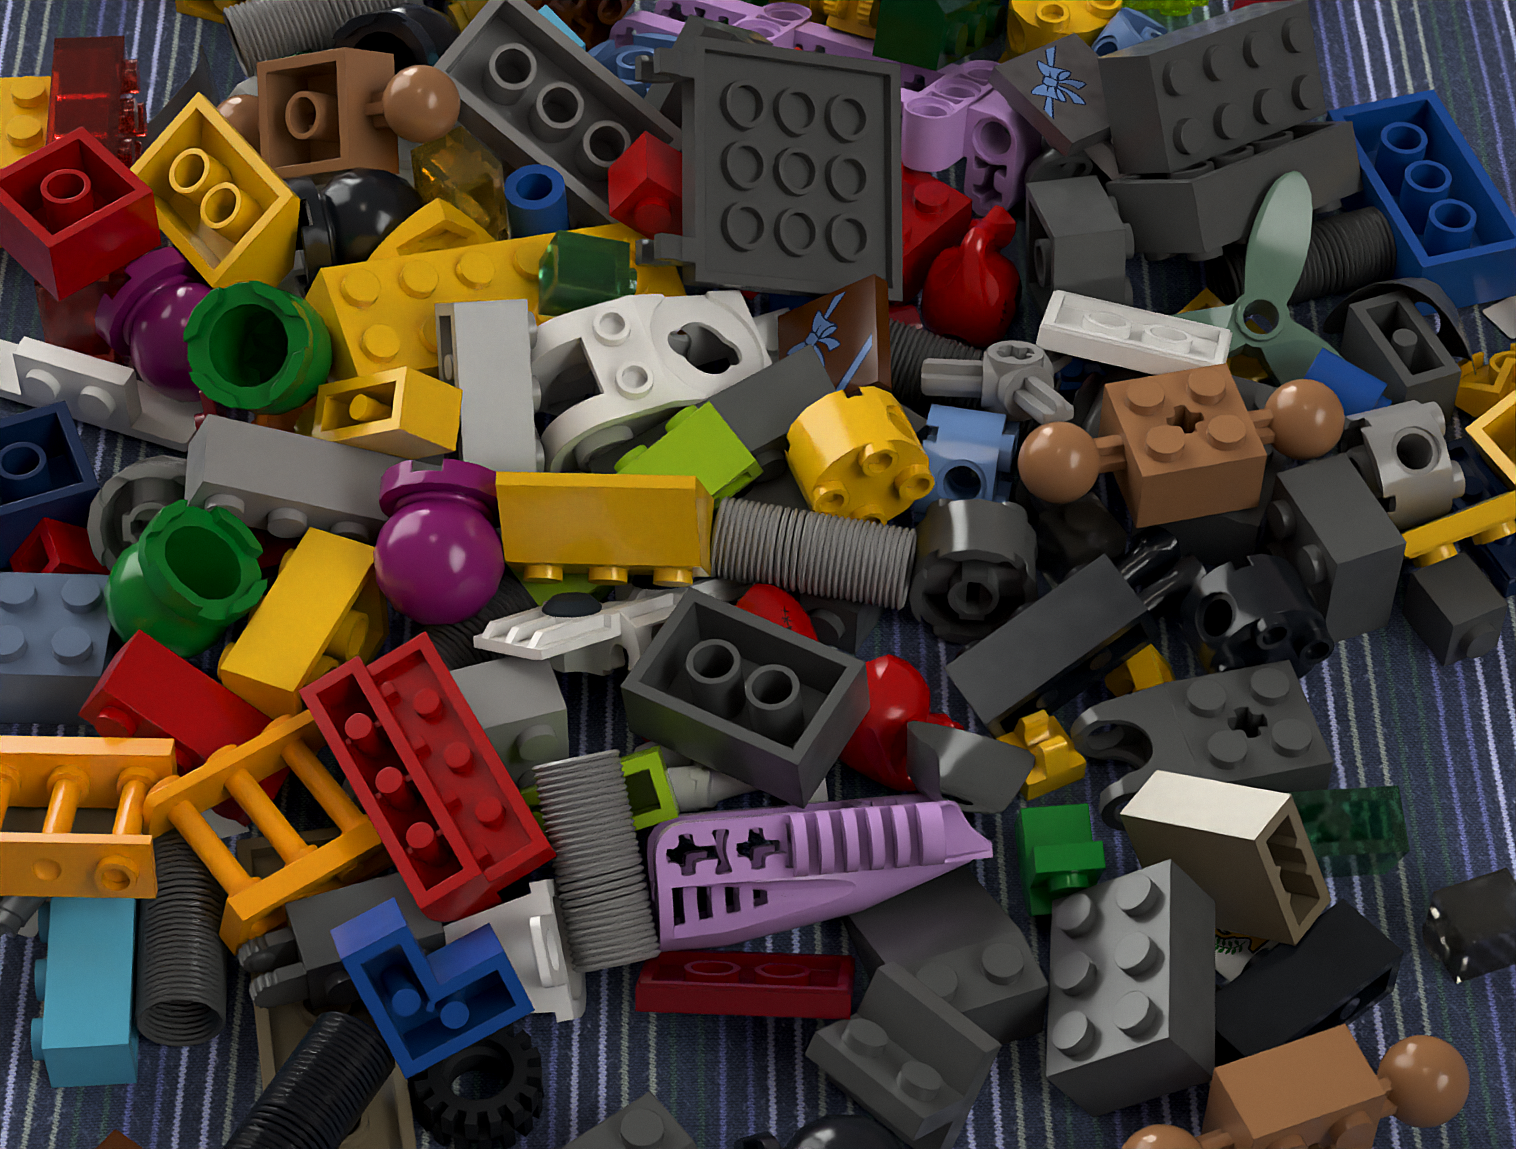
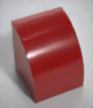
M43 517L9 559L13 572L110 575L111 573L106 566L102 567L94 556L86 528Z

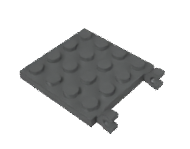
M697 35L682 40V52L676 49L659 47L654 49V56L639 55L635 57V82L654 84L682 83L683 236L659 233L654 235V240H636L637 266H683V285L820 298L865 277L876 274L888 282L889 304L903 302L901 64Z

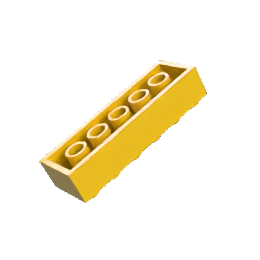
M614 223L320 268L305 300L320 314L329 329L334 360L327 380L329 383L406 366L439 380L435 303L527 299L528 311L534 314L536 324L539 326L557 316L628 295L663 293L664 297L687 296L676 266H637L636 240L648 238L623 223ZM679 330V331L677 332L678 335H685V334H687L686 332H684V331H682V330Z

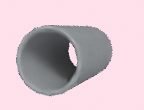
M246 0L245 3L241 1L240 5L235 3L234 7L230 5L229 9L224 7L223 18L238 62L245 76L251 79L252 75L257 76L256 62L333 49L337 39H332L335 32L351 17L385 9L404 2L407 3V0Z
M726 496L720 503L713 529L710 548L712 578L717 576L719 579L723 577L725 580L730 578L731 581L736 579L737 582L743 581L744 584L749 581L751 585L753 583L771 584L779 588L783 587L785 591L791 589L792 592L798 590L800 594L807 592L808 595L813 593L814 596L819 594L821 597L826 595L827 598L832 596L833 599L838 597L840 601L845 598L846 601L851 599L853 603L858 601L859 604L864 602L866 605L871 603L872 606L877 604L878 607L883 605L885 609L889 606L891 609L896 607L899 611L904 607L909 589L916 548V531L914 528L909 530L908 527L905 529L901 526L896 528L895 525L890 527L889 524L884 526L882 522L877 525L876 522L870 523L869 520L864 522L863 519L858 521L856 518L851 520L850 517L845 519L844 516L840 518L837 515L832 516L831 514L826 516L824 512L819 514L818 511L815 513L810 511L807 514L805 509L800 512L798 508H795L792 511L790 506L784 509L782 505L775 507L774 504L768 505L767 502L762 504L760 501L757 503L754 500L749 502L748 499L743 501L742 498L737 500L735 497L730 499L729 496Z
M617 749L534 766L532 769L535 772L533 778L537 780L535 782V785L538 786L536 791L540 793L537 797L541 800L539 805L543 807L540 812L544 814L541 819L545 821L543 824L547 828L545 833L548 834L547 839L557 855L551 859L554 862L551 867L555 869L553 874L561 877H557L554 882L564 884L558 886L556 890L560 893L567 892L560 894L558 899L561 901L575 899L562 902L559 907L567 909L561 915L565 917L563 923L567 924L564 928L568 931L565 936L569 938L567 943L571 946L568 950L572 952L570 955L573 958L571 964L575 966L573 971L576 973L635 963L657 957L662 952L658 949L660 944L656 942L659 937L655 935L657 930L654 929L656 923L652 921L654 916L651 915L653 909L650 908L651 902L648 901L650 897L648 895L649 891L644 889L648 883L642 881L646 875L640 873L644 867L639 864L642 858L641 854L638 853L640 847L637 846V843L639 841L635 839L637 833L634 832L636 827L632 825L635 820L631 818L633 815L630 812L632 806L628 804L630 799L627 798L629 792L625 791L628 786L624 784L626 779L622 776L625 772L621 770L624 765L620 763L622 758L618 756L620 751Z

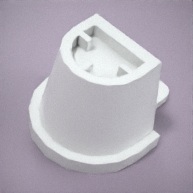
M554 879L529 883L531 894L443 926L445 942L448 945L490 922L535 1009L531 1013L555 1012L557 1022L580 1018L585 1012L587 995L585 972L576 973L573 971L575 966L571 964L573 958L570 957L572 952L568 950L571 945L567 943L569 938L565 935L568 931L564 929L567 924L563 923L565 917L561 915L567 909L559 907L562 902L568 900L561 901L558 899L559 895L564 892L560 893L556 890L560 884L555 883Z

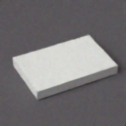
M1057 290L1053 291L1040 324L1036 345L1046 350L1160 375L1226 363L1233 332H1230L1229 329Z

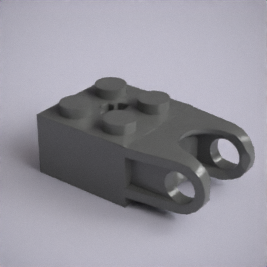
M1290 660L1165 682L1107 700L1090 707L1080 714L1070 730L1075 749L1081 755L1101 760H1120L1138 769L1109 785L1100 794L1098 811L1101 819L1108 827L1118 831H1126L1120 817V812L1123 809H1117V806L1131 800L1156 770L1292 794L1299 815L1323 811L1333 760ZM1103 725H1118L1113 730L1097 735H1089L1093 730Z

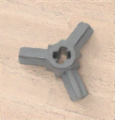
M1001 341L988 347L987 351H984L983 361L925 359L921 368V390L925 395L981 398V408H984L987 412L1006 414V421H1025L1034 418L1041 425L1056 421L1066 422L1073 419L1074 408L1073 405L1054 390V374L1070 364L1073 356L1042 349L1029 342Z

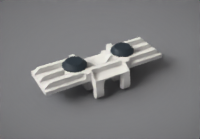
M636 575L633 579H628L626 585L615 586L616 601L600 603L590 594L582 592L556 594L548 601L543 602V606L490 621L482 634L473 636L474 648L531 660L549 658L554 670L563 673L589 672L601 676L611 674L613 669L625 665L623 648H625L629 656L628 669L631 672L689 587L659 586L653 584V576ZM712 576L693 577V585L689 587L726 602L744 596L756 583L751 585L747 582L744 584L743 581L737 582L736 579L731 581L730 578L725 580L723 577L719 579L717 576L714 578Z

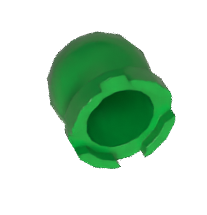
M260 281L237 282L224 289L218 287L211 290L193 308L184 330L183 341L188 343V361L192 372H189L196 386L211 400L233 409L247 410L257 415H282L304 406L318 393L319 385L326 384L334 360L329 329L320 314L305 299Z
M178 500L163 507L149 522L139 537V541L121 553L112 567L104 588L107 617L123 645L140 629L186 660L217 645L228 625L243 618L258 603L267 588L268 579L261 580L262 572L257 558L263 553L261 544L244 522L225 508L216 506L209 512L195 506H187L188 500Z

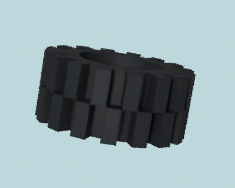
M513 1022L413 1075L416 1108L420 1114V1123L426 1132L433 1128L434 1141L443 1147L451 1137H454L455 1149H468L470 1142L479 1143V1149H492L491 1141L497 1139L500 1140L504 1149H508L516 1145L515 1129L526 1137L533 1130V1117L539 1119L543 1110V1074L538 1047L532 1048L531 1036L523 1029L514 1036ZM474 1070L494 1071L502 1075L506 1080L505 1088L501 1092L480 1100L462 1098L452 1091L451 1086L457 1077Z

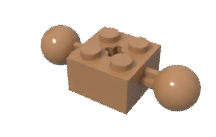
M342 47L256 62L258 96L250 94L235 95L224 100L216 107L282 180L307 175L312 179L314 185L317 186L327 184L335 175L357 167L381 169L393 174H399L398 136L413 143H431L443 138L452 130L458 120L461 101L453 80L438 68L428 65H414L395 74L394 54Z
M1226 363L1104 384L1098 438H1092L1083 428L1073 423L1062 421L1046 423L1033 430L1024 440L1018 455V470L1023 484L1035 497L1054 504L1069 503L1081 498L1093 487L1099 474L1113 471L1136 528L1258 507L1267 459V453L1263 445L1271 444L1280 454L1295 460H1312L1328 453L1341 438L1345 424L1344 409L1338 396L1325 384L1311 379H1296L1278 387L1270 395L1264 409L1247 411Z
M1346 1024L1214 1068L1200 1136L1194 1137L1186 1130L1177 1126L1155 1124L1135 1132L1127 1139L1121 1149H1372L1379 1119L1392 1115L1400 1122L1409 1126L1431 1128L1442 1125L1454 1118L1463 1108L1468 1098L1470 1089L1469 1071L1461 1054L1445 1040L1430 1035H1414L1398 1041L1387 1050L1380 1061L1377 1075H1375Z

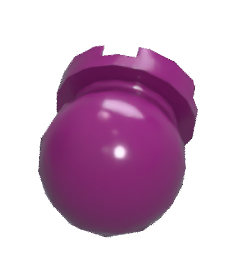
M168 246L151 251L131 263L124 270L131 279L118 291L113 300L104 293L94 317L96 332L119 355L131 356V362L151 389L178 402H200V389L191 380L189 372H192L188 361V343L183 341V336L193 308L214 288L207 284V281L184 255H181L174 247Z
M443 459L442 471L422 470L412 472L413 460L403 461L389 467L381 477L379 504L381 511L390 519L381 528L373 551L377 584L397 612L421 625L457 624L477 616L496 593L505 570L501 536L497 531V528L501 526L496 492V472L479 464L455 459Z

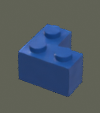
M395 897L330 930L344 967L405 1079L535 1011L490 922L427 956L423 952Z

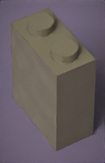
M1156 770L1120 812V817L1141 868L1143 869L1169 859L1175 862L1215 901L1216 929L1296 946L1331 901L1292 794Z

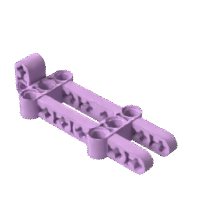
M658 0L654 13L636 11L617 21L611 28L609 39H615V48L633 45V30H636V34L660 33L678 37L685 25L684 15L689 17L691 14L700 17L705 14L703 18L721 23L728 18L729 25L758 32L772 42L775 47L794 49L798 46L804 51L816 52L820 48L825 47V54L901 64V115H903V118H901V159L903 165L912 170L936 172L949 168L964 156L967 157L964 193L973 200L972 209L983 217L995 205L1001 206L1008 211L1026 198L1025 174L1033 159L1040 155L1042 134L1020 113L1014 111L1007 104L1006 99L988 82L994 66L1000 64L998 62L973 60L961 65L952 63L938 71L875 57L872 56L875 40L811 22V10L791 2H777L760 7L739 0ZM681 4V12L676 11V6ZM922 76L925 77V86L917 83V79ZM1004 127L1008 129L1010 136L1005 132Z

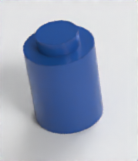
M533 164L523 166L508 176L504 184V194L511 239L571 230L565 182L557 170L550 166Z
M1325 348L1321 349L1303 378L1321 382L1332 389L1342 403L1345 417L1391 406L1393 402L1383 396L1388 386L1387 383Z

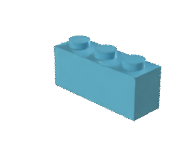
M51 897L50 901L44 902L38 908L39 937L42 944L48 943L47 959H36L35 992L37 1001H44V1017L32 1019L31 1049L34 1061H45L51 1088L137 1083L139 1031L134 1025L139 898Z

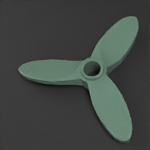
M1297 171L1285 173L1276 180L1259 209L1246 247L1241 296L1236 302L1225 306L1170 315L1229 329L1233 334L1227 359L1239 354L1256 358L1277 388L1289 381L1303 379L1322 348L1343 358L1325 340L1290 319V311L1287 307V303L1303 271L1312 227V194L1307 180ZM1249 314L1262 315L1269 320L1272 331L1267 334L1254 333L1246 327L1243 317ZM1098 362L1100 368L1107 373L1112 367H1119ZM1132 370L1144 377L1154 376L1153 374Z

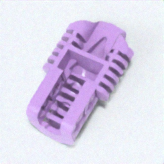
M921 793L808 803L805 809L790 804L679 814L678 818L652 825L645 836L644 843L647 891H649L648 895H650L648 901L651 902L650 908L653 909L651 915L654 916V919L652 921L656 923L654 929L657 930L655 935L659 937L656 942L660 944L658 949L662 952L727 947L861 912L970 863L974 859L993 857L991 840L986 839L972 828L964 817L961 807L955 801H935ZM749 830L760 834L764 839L772 840L773 844L752 846L749 852L750 858L740 855L736 850L737 843L748 841ZM679 835H682L684 838L690 839L696 846H713L717 858L707 857V851L704 849L684 852L682 857L683 864H678L675 861H671L666 853L667 849L678 847ZM697 887H705L706 911L698 912ZM725 887H732L733 905L726 906ZM672 888H678L679 917L675 918ZM753 889L760 890L759 898L753 899Z

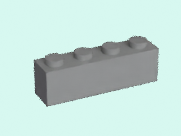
M527 299L435 303L439 380L463 390L455 452L445 453L444 459H455L479 464L495 472H543L545 464L544 450L541 441L535 438L534 413L539 411L541 404V390L537 377L532 375L530 349H534L537 342V324L534 314L528 311ZM501 527L497 528V531L499 532L502 541Z
M208 414L188 445L184 500H188L187 506H195L209 512L216 506L225 508L247 526L268 530L272 535L280 538H303L309 527H313L375 547L381 528L390 519L381 511L379 504L381 477L389 467L410 459ZM413 460L412 472L422 470L442 471V467Z

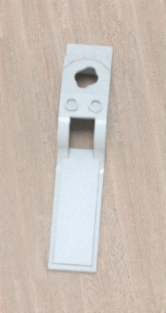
M740 290L708 291L705 295L664 297L663 293L628 295L572 311L537 326L536 346L534 349H530L532 375L537 377L541 390V404L537 413L548 410L549 405L589 393L594 395V397L576 404L554 419L543 432L541 439L535 427V438L541 441L544 450L545 464L543 473L593 474L587 462L672 418L684 408L705 401L709 397L779 361L778 316L790 311L789 308L752 317ZM679 330H682V331L686 332L687 334H685V335H678L677 332H678ZM727 358L730 363V367L720 374H709L695 368L696 366ZM444 454L413 460L442 467ZM278 575L266 578L268 579L267 589L272 587Z

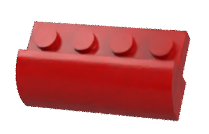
M426 631L367 666L358 655L299 690L409 891L427 918L438 922L458 921L496 907L503 903L498 891L557 856Z

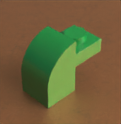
M1088 803L1020 809L1014 823L1025 907L1030 917L1052 915V900L1098 885V881L1106 868L1103 841H1093Z

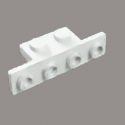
M25 336L19 344L0 339V397L36 408L65 400L73 419L178 451H188V445L197 432L194 415L203 412L201 401L178 402L165 397L151 389L145 382L137 380L135 369Z

